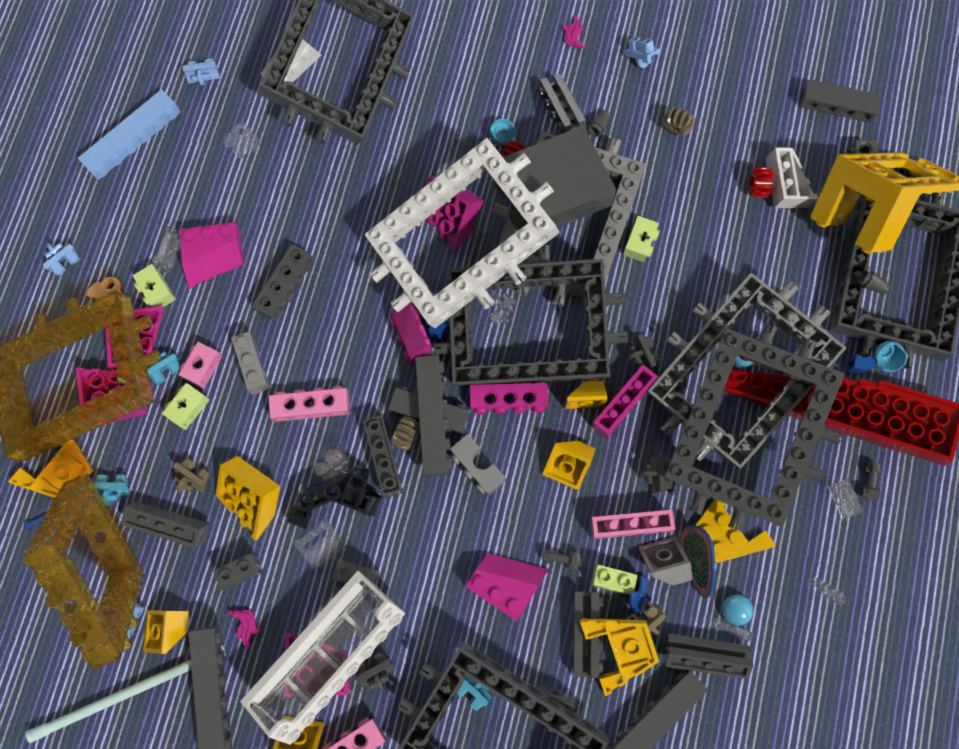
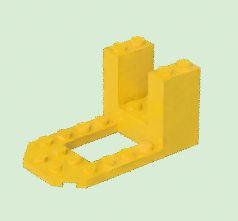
M901 152L839 154L810 218L821 227L846 224L860 194L866 196L865 199L873 202L874 205L855 244L861 247V251L868 254L892 250L919 195L922 193H951L952 191H959V176L926 159L919 157L917 161L909 159L908 154ZM906 168L909 170V174L917 177L907 178L891 169Z

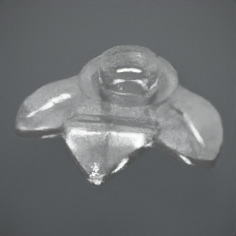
M238 123L234 126L233 131L226 135L224 147L233 148L234 154L239 159H242L248 149L259 151L260 142L258 136L251 133V129L246 123ZM240 129H244L243 134H239Z

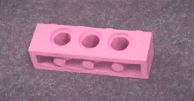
M334 386L330 390L314 388L310 392H305V390H295L294 393L290 394L275 392V395L269 396L270 419L274 422L349 415V391L343 386ZM327 398H334L331 405H325ZM313 399V406L306 407V402ZM290 401H295L294 407L287 409V404Z
M673 510L599 516L590 519L592 539L663 533L675 530Z
M366 717L357 723L359 728L353 732L351 729H348L339 735L341 740L335 744L333 741H330L321 748L338 749L339 746H345L347 749H375L383 744L387 737L375 717L371 720ZM357 734H363L366 737L365 744L360 745L357 743Z

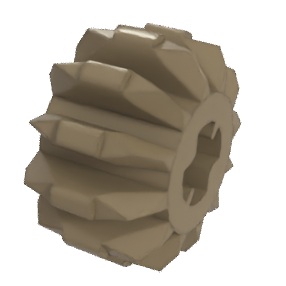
M672 107L664 115L663 126L666 127V130L671 131V133L685 136V134H689L692 130L695 118L692 116V113L686 110Z
M402 417L393 435L392 444L401 450L407 451L410 449L419 430V422L411 417Z

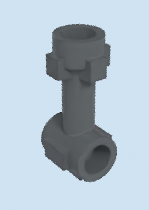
M869 462L865 467V472H869L867 486H862L861 497L865 498V500L874 501L880 498L881 490L876 488L877 474H881L882 469L880 464Z
M551 548L549 550L545 549L543 561H546L547 564H552V561L566 563V568L578 570L582 558H580L581 554L569 552L568 556L557 554Z

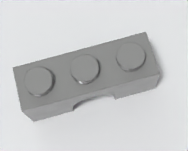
M250 331L231 337L247 391L252 395H256L270 390L271 387L267 374L258 356L260 352L255 337Z
M469 434L450 448L452 460L457 465L460 463L465 468L463 470L464 474L469 479L473 478L478 483L475 486L482 495L486 493L489 496L506 482V477L494 464L484 470L475 467L473 460L481 452V448Z

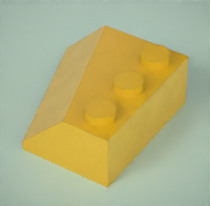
M236 456L220 465L216 497L230 513H236L240 518L239 523L243 528L246 526L252 532L251 537L256 541L275 516L280 485Z

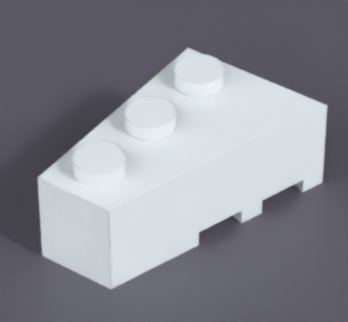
M303 39L283 83L286 81L294 82L321 56L318 51ZM272 59L261 72V75L263 77L265 76Z
M775 148L766 157L767 168H771L774 174V187H772L771 192L774 208H809L818 200V196L813 194L809 186L811 183L808 178H805L801 170L803 167L793 148Z

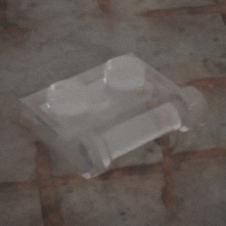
M165 226L163 231L165 233L158 253L154 255L152 261L161 271L169 273L175 264V255L180 249L181 244L180 237L176 234V229Z
M326 517L301 539L297 538L293 542L314 571L347 546ZM327 529L329 534L307 550L304 545Z

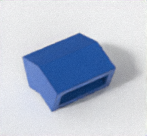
M445 320L436 328L430 326L428 330L430 337L441 342L445 335L450 334L448 321Z
M872 355L866 358L856 356L847 362L846 373L859 376L874 369L877 365Z

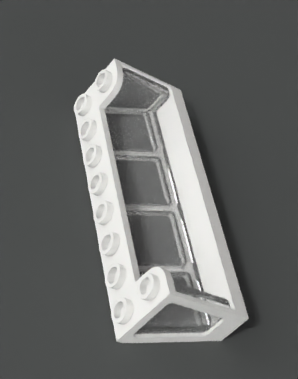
M357 571L240 702L269 738L290 745L299 738L303 729L314 721L317 713L328 705L332 696L343 688L346 680L358 671L361 663L372 655L376 646L386 639L390 630L401 622L405 612L365 575Z

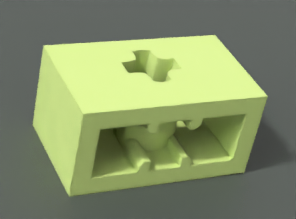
M637 216L623 255L644 262L646 257H650L654 248L651 246L653 240H657L660 232L657 230L659 223Z
M153 264L132 275L136 281L134 285L140 293L143 292L145 295L143 300L148 307L166 306L176 300L159 270Z
M186 383L177 390L175 398L165 405L162 414L186 430L208 403L209 399Z
M596 565L591 586L630 595L635 590L638 575Z

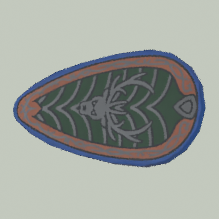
M691 525L683 529L679 537V543L691 562L692 584L703 598H708L711 596L715 582L713 543L705 529L700 526Z

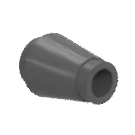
M602 110L588 124V132L592 136L599 137L604 134L610 113Z
M865 270L858 281L862 288L886 294L890 289V284L873 270Z

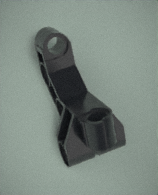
M357 465L352 470L304 489L300 493L287 523L306 529L313 509L331 501L365 515L375 516L382 496L365 489L369 470L364 465ZM333 485L338 491L335 493L330 492L328 486ZM307 496L311 498L312 502L305 503L302 497Z

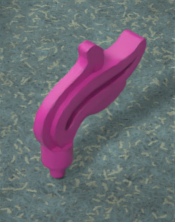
M574 17L571 27L568 25L563 26V30H565V43L568 46L584 49L585 45L577 40L583 28L582 25L579 28V19L577 17Z
M230 610L228 613L241 621L237 630V638L240 640L242 635L244 646L250 647L251 633L258 634L260 632V629L256 628L253 612L250 610Z

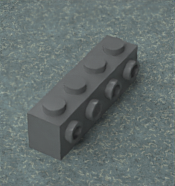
M291 244L252 305L257 313L273 322L283 315L287 302H291L294 297V291L302 285L305 274L314 265L311 254Z

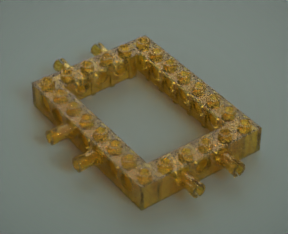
M115 290L80 307L77 298H70L66 300L67 314L49 323L46 314H37V316H34L36 329L0 346V435L6 459L23 462L155 402L147 367L161 362L162 358H159L161 355L157 350L144 355L139 332L152 327L153 323L151 322L153 321L148 315L136 320L130 297ZM108 327L109 343L112 344L114 353L113 361L116 362L118 371L117 379L125 386L116 390H109V393L101 397H94L88 403L81 406L77 405L74 409L66 413H59L57 417L48 421L44 420L41 422L42 424L33 427L22 367Z
M86 473L62 485L25 549L23 559L25 564L34 571L37 584L46 591L45 603L48 602L47 606L57 609L61 623L67 626L71 632L69 642L72 641L71 645L74 647H80L84 661L87 664L89 663L93 670H96L120 659L122 652L131 648L133 644L127 633L128 630L138 625V620L133 612L144 573L91 478ZM79 528L84 538L87 537L92 553L98 556L101 569L109 575L99 605L86 585V581L80 575L71 556L65 555L66 550L71 546V540L75 538L76 530ZM98 532H102V533H104L106 536H105V537H101V536H99L97 533H98ZM68 601H74V602H76L77 604L74 605V604L69 603Z

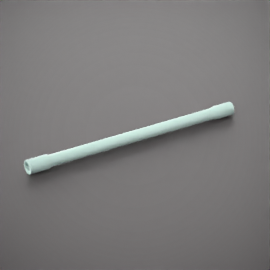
M221 644V645H220L221 652H223V653H224V656H226L225 648H224V646ZM191 659L51 722L26 731V738L29 743H32L58 729L192 670Z

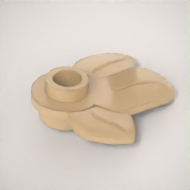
M107 277L102 282L94 283L86 293L88 297L97 298L96 305L99 312L108 310L112 304L119 307L123 302V294L120 291L121 283L115 277Z

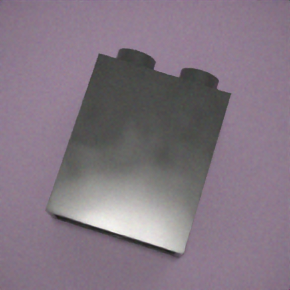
M584 125L503 157L507 163L514 161L523 152L529 158L531 163L517 173L518 178L529 192L533 193L546 181L554 192L540 202V206L557 228L612 206L616 188ZM494 181V185L499 196L501 198L507 196L503 193L502 189ZM515 207L508 209L511 222L516 230L527 225V222Z

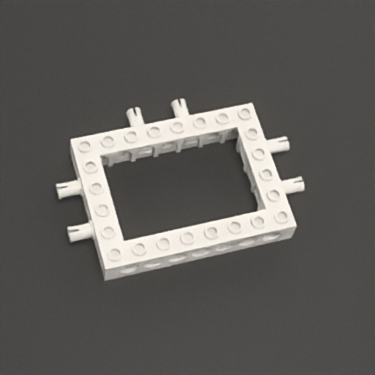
M486 138L365 234L383 260L380 266L370 272V275L373 276L372 278L378 283L391 272L404 289V293L391 302V305L394 306L393 308L397 312H400V310L412 302L427 323L436 328L475 297H477L484 309L490 307L486 300L492 306L495 301L487 293L486 289L505 274L509 273L516 285L521 284L517 276L522 281L526 279V275L523 274L517 265L560 232L540 206V202L554 192L546 181L532 193L528 191L517 176L520 170L531 163L524 152L511 163H507L489 139ZM488 171L503 193L508 196L514 207L523 216L527 225L434 295L429 290L424 279L413 269V264L407 260L403 250L395 242L405 238L409 231L416 226L419 227L423 220L431 214L434 215L437 209L446 202H451V198L460 191H465V187L477 178L480 179L481 175Z

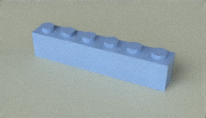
M161 89L79 156L78 159L99 180L105 177L111 169L119 165L128 155L134 153L140 145L147 142L157 131L162 130L181 111L176 103Z

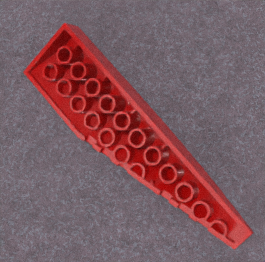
M731 370L723 391L767 407L791 380V377H784L779 373L765 374V372L750 373ZM843 378L824 425L826 428L843 433L844 435L946 466L953 462L959 440V403L887 381L873 382ZM816 385L810 389L788 416L799 420L802 419L801 415L806 411L810 401L808 399L809 395L813 393Z

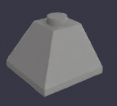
M676 536L638 547L652 577L671 585L692 580L691 562Z

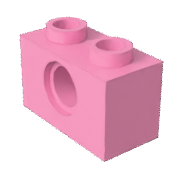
M197 342L191 348L187 361L181 365L179 376L204 389L223 356L218 351ZM199 361H203L202 366L200 368H196V364Z

